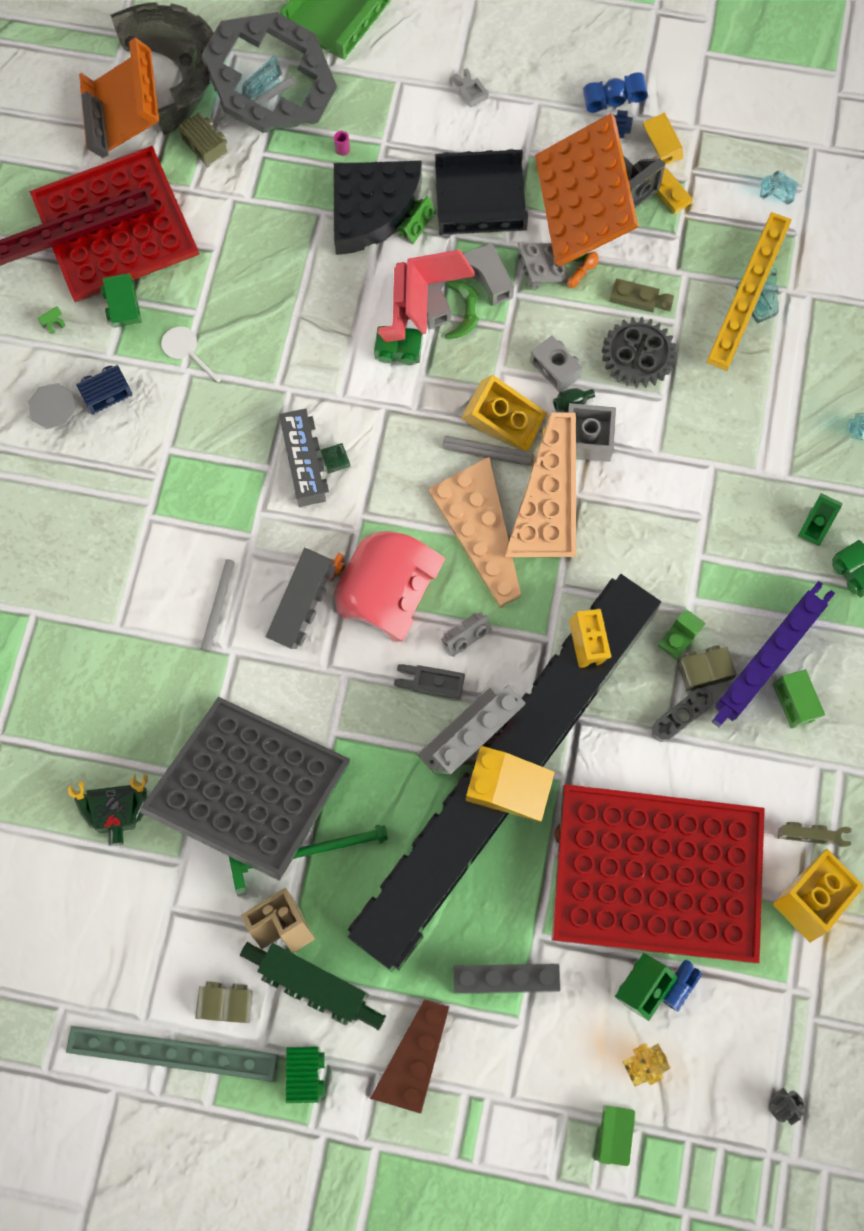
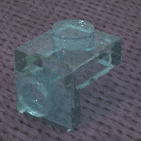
M778 170L763 179L760 197L764 199L772 194L788 205L794 202L798 183Z

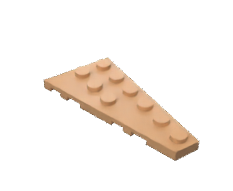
M550 413L504 557H576V413Z

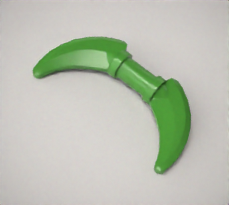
M450 281L446 282V286L458 291L465 299L466 304L465 318L461 324L452 332L445 334L446 339H456L467 335L477 325L479 318L475 313L476 300L479 299V295L471 285L465 282Z

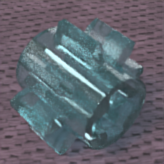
M856 413L854 419H848L847 430H849V433H852V438L864 440V413Z

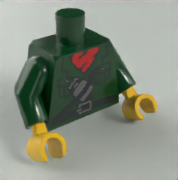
M134 774L130 780V785L86 790V794H83L85 784L79 780L78 785L81 790H74L70 783L68 793L75 798L79 813L89 827L95 828L99 833H108L109 846L123 845V831L135 829L136 823L140 822L144 815L140 812L141 806L147 799V789L144 786L148 782V776L144 774L142 777L143 783H140L136 780V774Z

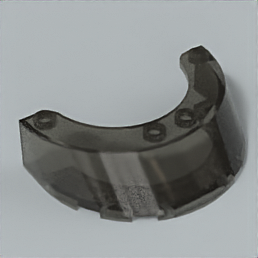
M157 2L143 3L110 14L117 37L124 50L130 52L129 41L136 37L151 48L152 52L168 57L180 70L182 82L169 89L174 103L158 109V124L163 135L172 132L178 128L179 124L186 122L195 112L211 83L210 73L207 65H204L202 54L214 34L212 29L201 16L190 13L186 7L172 3L170 6L158 5Z

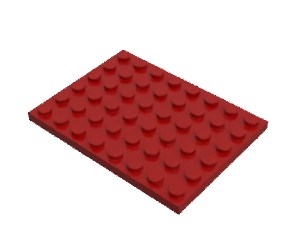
M564 784L551 941L754 964L760 963L765 808Z

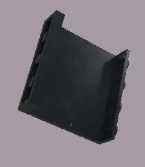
M523 149L435 154L439 235L527 231L528 211L525 207L522 170Z

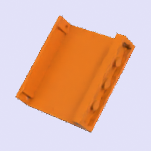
M136 37L129 41L131 57L95 81L82 73L79 74L81 94L87 91L102 101L108 152L159 122L151 48Z

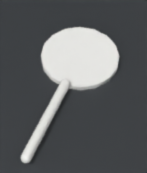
M179 326L173 327L164 334L161 344L167 356L177 360L191 356L216 382H220V378L194 354L198 343L197 337L192 330Z

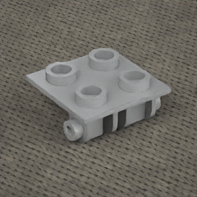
M518 243V258L521 260L525 276H528L529 287L536 290L541 287V282L568 281L569 278L564 265L559 267L555 263L551 243Z

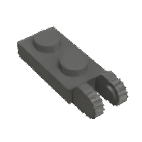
M398 664L397 671L403 674H415L414 681L395 679L394 686L461 699L465 680L464 673L421 665Z

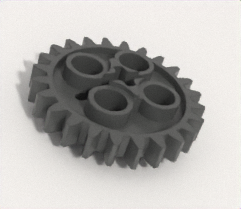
M631 317L629 324L627 321L622 320L621 326L615 324L614 331H608L607 337L604 338V346L602 347V353H604L602 361L606 362L605 369H612L611 377L618 375V383L625 379L627 387L631 382H634L635 388H638L639 383H642L647 388L649 381L655 386L657 378L663 381L665 374H670L677 352L674 351L676 343H671L673 335L666 336L667 328L660 330V322L654 326L652 325V319L644 323L643 317L640 318L639 322H636L634 317ZM646 336L647 339L635 369H632L631 367L642 337ZM628 338H634L636 341H630ZM649 345H656L658 348H652ZM620 357H627L629 360H622ZM642 364H648L651 367L646 368Z

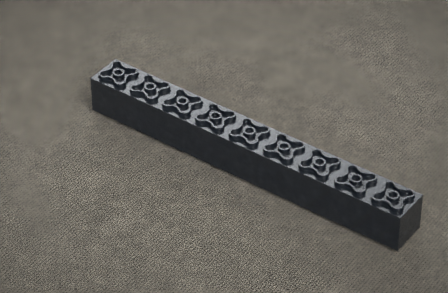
M620 574L616 580L611 578L590 607L591 610L601 609L611 658L605 660L600 665H596V662H593L587 667L579 668L572 634L570 633L561 646L563 648L560 651V655L558 656L556 653L553 655L546 667L533 682L531 693L528 694L526 692L521 699L526 704L504 724L503 731L500 734L496 732L492 736L486 747L544 767L655 617L662 601L623 574ZM473 770L470 774L466 772L461 777L455 788L444 800L442 812L440 814L435 813L431 817L425 828L411 845L413 847L412 852L409 856L404 854L391 873L380 886L382 892L377 898L371 897L361 913L348 928L350 933L348 938L390 972H393L395 968L398 971L402 968L424 938L422 934L424 928L509 815V813L466 801Z

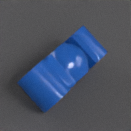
M635 72L624 76V81L620 78H612L604 86L603 81L599 83L591 82L585 85L583 94L587 111L595 113L602 109H607V105L619 107L626 100H628V104L640 103L647 99L648 90L644 74Z

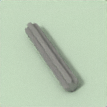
M445 436L442 444L445 450L490 457L528 466L532 465L534 458L533 452L451 436Z

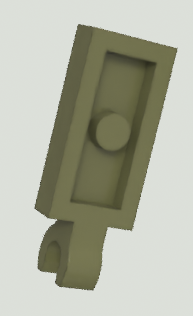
M616 278L610 302L653 313L655 307L670 311L674 296L671 294L659 295L660 289Z
M786 822V825L778 828V839L825 845L835 844L840 847H848L851 845V842L842 840L841 834L850 833L852 829L841 827L836 831L827 830V826L812 825V828L802 827V823Z

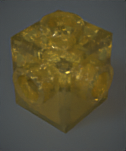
M644 1043L632 1049L634 1055L622 1061L634 1087L647 1081L649 1085L655 1084L664 1079L662 1075L664 1072L671 1069L659 1043L648 1047L647 1043Z

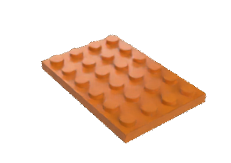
M611 113L535 154L554 260L559 267L639 227L615 117Z

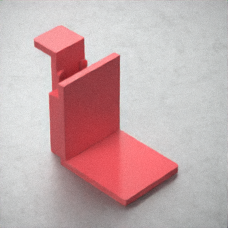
M453 250L408 258L407 264L405 262L396 263V267H394L392 326L378 328V334L385 342L405 340V327L408 326V320L410 319L422 334H427L428 284L474 277L475 271L462 251Z

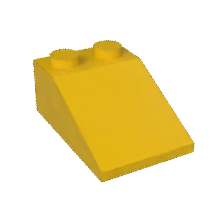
M491 375L481 380L461 419L491 437L519 450L528 451L548 413L503 381Z
M481 746L467 791L466 801L541 822L555 772L508 753Z
M825 849L782 892L773 905L811 943L831 929L864 885L828 849Z

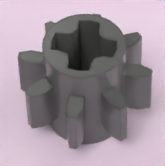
M782 1088L770 1099L773 1103L770 1106L771 1112L781 1123L788 1120L792 1126L801 1120V1116L805 1114L803 1111L805 1107L804 1101L795 1091L787 1093Z

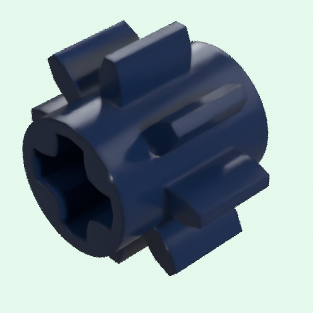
M617 110V115L613 116L616 120L619 138L624 139L625 134H631L633 117L627 116L628 111Z

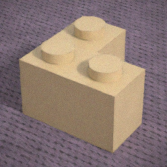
M286 887L241 915L248 932L261 949L282 938L291 952L294 953L315 940L298 904Z

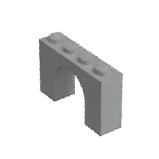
M493 243L481 245L475 250L463 253L475 271L472 278L482 284L492 306L513 299L514 286ZM448 281L428 284L427 323L430 330L451 322V309L442 292V288Z

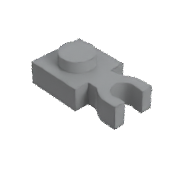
M468 68L464 69L465 78H460L458 74L453 75V81L459 86L460 95L470 108L488 99V91L478 78L471 79V73Z

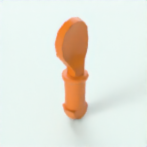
M596 251L590 252L585 257L583 264L568 279L567 286L569 288H575L582 277L587 274L586 270L594 269L597 266L599 256Z

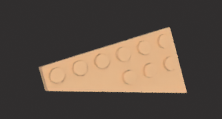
M487 457L429 488V494L496 603L501 608L521 597L513 557H504L509 540L490 457Z

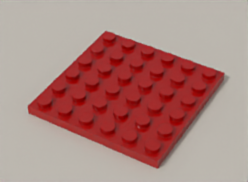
M153 145L29 191L42 224L148 186L156 206L154 210L52 247L74 302L101 293V286H104L103 278L130 273L133 280L200 255Z

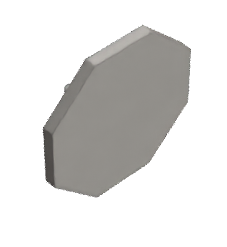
M59 383L39 387L28 401L31 420L46 429L66 425L77 411L73 391Z

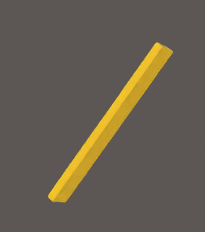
M773 212L770 213L708 356L707 364L728 371L792 219Z

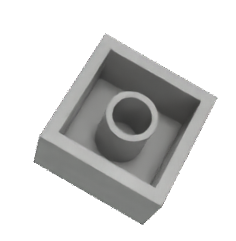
M569 403L568 413H576V459L610 462L614 450L616 407Z

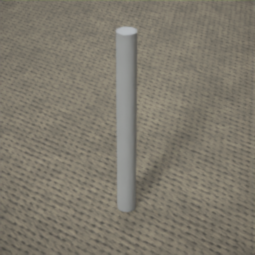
M290 76L253 98L252 101L261 105L295 85L296 81L293 76ZM229 114L219 119L223 127L236 120V118Z
M225 560L200 650L210 652L235 564L233 560Z

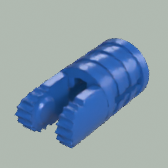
M684 960L676 970L675 975L678 978L662 1001L677 1012L680 1011L681 1006H683L702 975L698 968L693 969L694 966L689 960Z

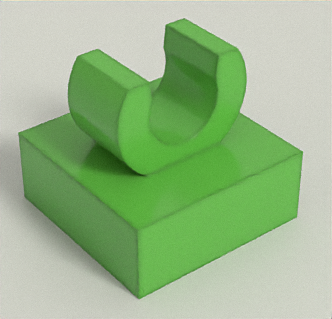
M58 306L37 318L42 327L48 324L47 328L51 334L55 333L52 323L58 322L62 328L65 327L64 321L58 318L62 315Z

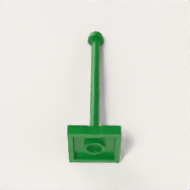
M375 825L376 830L302 846L298 849L293 859L375 840L382 844L383 841L388 840L385 825ZM229 856L237 897L246 895L243 873H247L248 869H252V867Z

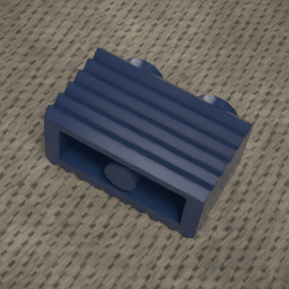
M118 364L107 366L102 369L101 373L94 376H85L81 379L80 383L76 384L91 414H95L133 395Z

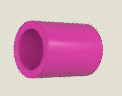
M345 131L336 132L334 135L335 151L338 155L345 156L350 152L349 135Z

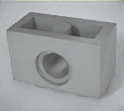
M550 336L531 351V364L559 393L580 378L582 371L581 362L577 357H572L563 342L557 341L553 336ZM554 361H559V362H561L562 364H561V365H556V364H554L553 362H554Z

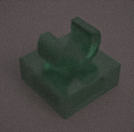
M343 443L320 450L328 474L350 467Z

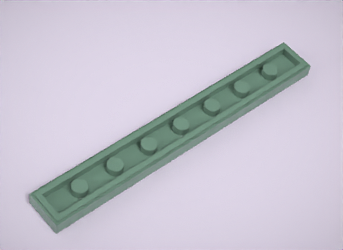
M71 1026L66 1053L270 1082H275L279 1054L77 1026Z

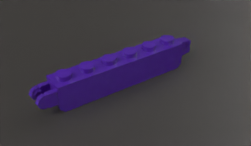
M820 581L811 590L806 592L716 703L715 708L719 713L711 721L714 725L720 728L727 718L732 722L738 718L826 609L827 603L834 596L835 592L830 590L823 597V600L815 595L822 588L823 583Z

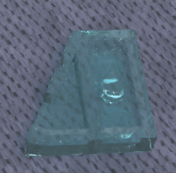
M776 267L771 268L753 310L752 316L757 324L777 316L779 312ZM740 282L737 283L736 289H738Z

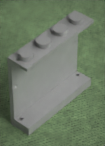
M509 684L497 695L489 687L422 748L417 755L433 773L451 775L526 703Z

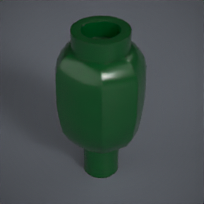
M579 388L564 390L557 395V398L553 399L554 409L556 412L568 413L569 403L586 405L587 400L595 398V392L593 389L583 391Z

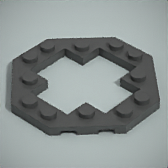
M278 12L222 20L202 54V60L204 65H207L214 90L218 93L221 100L222 110L262 133L271 132L272 129L280 127L282 129L298 127L300 124L310 122V124L319 123L337 88L316 34ZM268 33L304 53L297 70L311 77L315 82L301 107L282 96L272 112L235 91L242 78V74L224 63L239 37L259 48L265 35Z

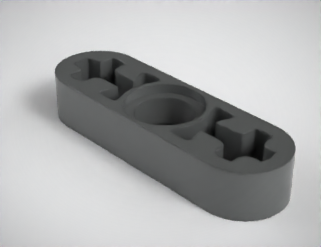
M706 688L694 690L654 723L652 727L653 737L660 742H667L710 708L713 703L712 693ZM696 695L699 697L705 696L706 705L700 703L693 709L691 705L698 699ZM678 709L688 711L689 719L687 721L677 719L676 711ZM672 720L674 725L667 731L669 735L666 733L660 734L658 732L660 729L659 725L664 727Z

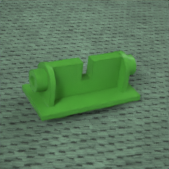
M426 196L425 199L417 200L409 213L411 218H405L397 228V234L401 238L407 236L411 244L415 243L436 212L429 196Z

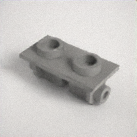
M481 612L478 614L474 613L461 622L465 628L464 630L455 626L443 634L444 637L441 638V641L446 647L448 646L452 657L464 651L478 639L485 637L492 630L487 615H483Z

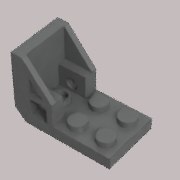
M623 155L634 208H637L660 190L666 165L660 158L641 159L633 165Z

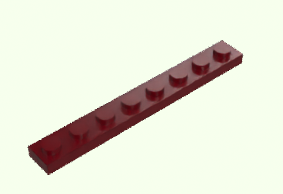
M148 186L1 239L0 266L156 209Z

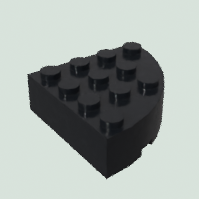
M422 161L334 163V244L336 255L365 250L364 247L374 243L379 244L398 231V226L401 225L405 218H409L410 211L419 199L422 185Z

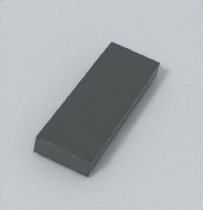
M86 91L81 94L87 149L101 158H105L109 154L103 104L101 100Z

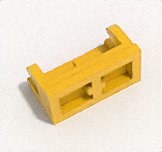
M665 112L643 122V127L659 158L666 165L678 159H683V147Z
M601 609L577 611L569 620L578 666L579 668L587 667L593 662H596V665H600L605 660L611 658Z

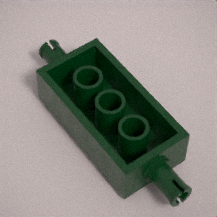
M248 941L242 948L240 957L259 966L257 972L263 975L261 978L263 982L276 988L281 984L286 987L284 993L300 1001L302 997L309 1000L307 1005L319 1012L324 1013L325 1009L333 1012L331 1018L347 1026L348 1022L355 1024V1022L360 1020L377 1031L382 1027L386 1015L366 1005L369 994L273 942L267 952L250 944Z

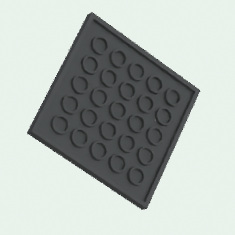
M218 697L141 806L140 813L280 881L347 769L350 759Z

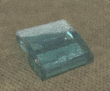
M273 56L243 83V96L253 101L258 95L280 83L279 77L282 75L277 57Z

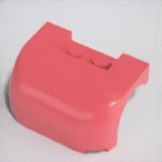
M393 531L372 533L363 538L358 544L335 588L336 612L345 619L354 618L367 622L386 633L394 642H402L414 621L411 617L430 580L436 578L446 558L409 535Z

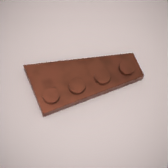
M424 999L370 1099L422 1113L449 1006Z

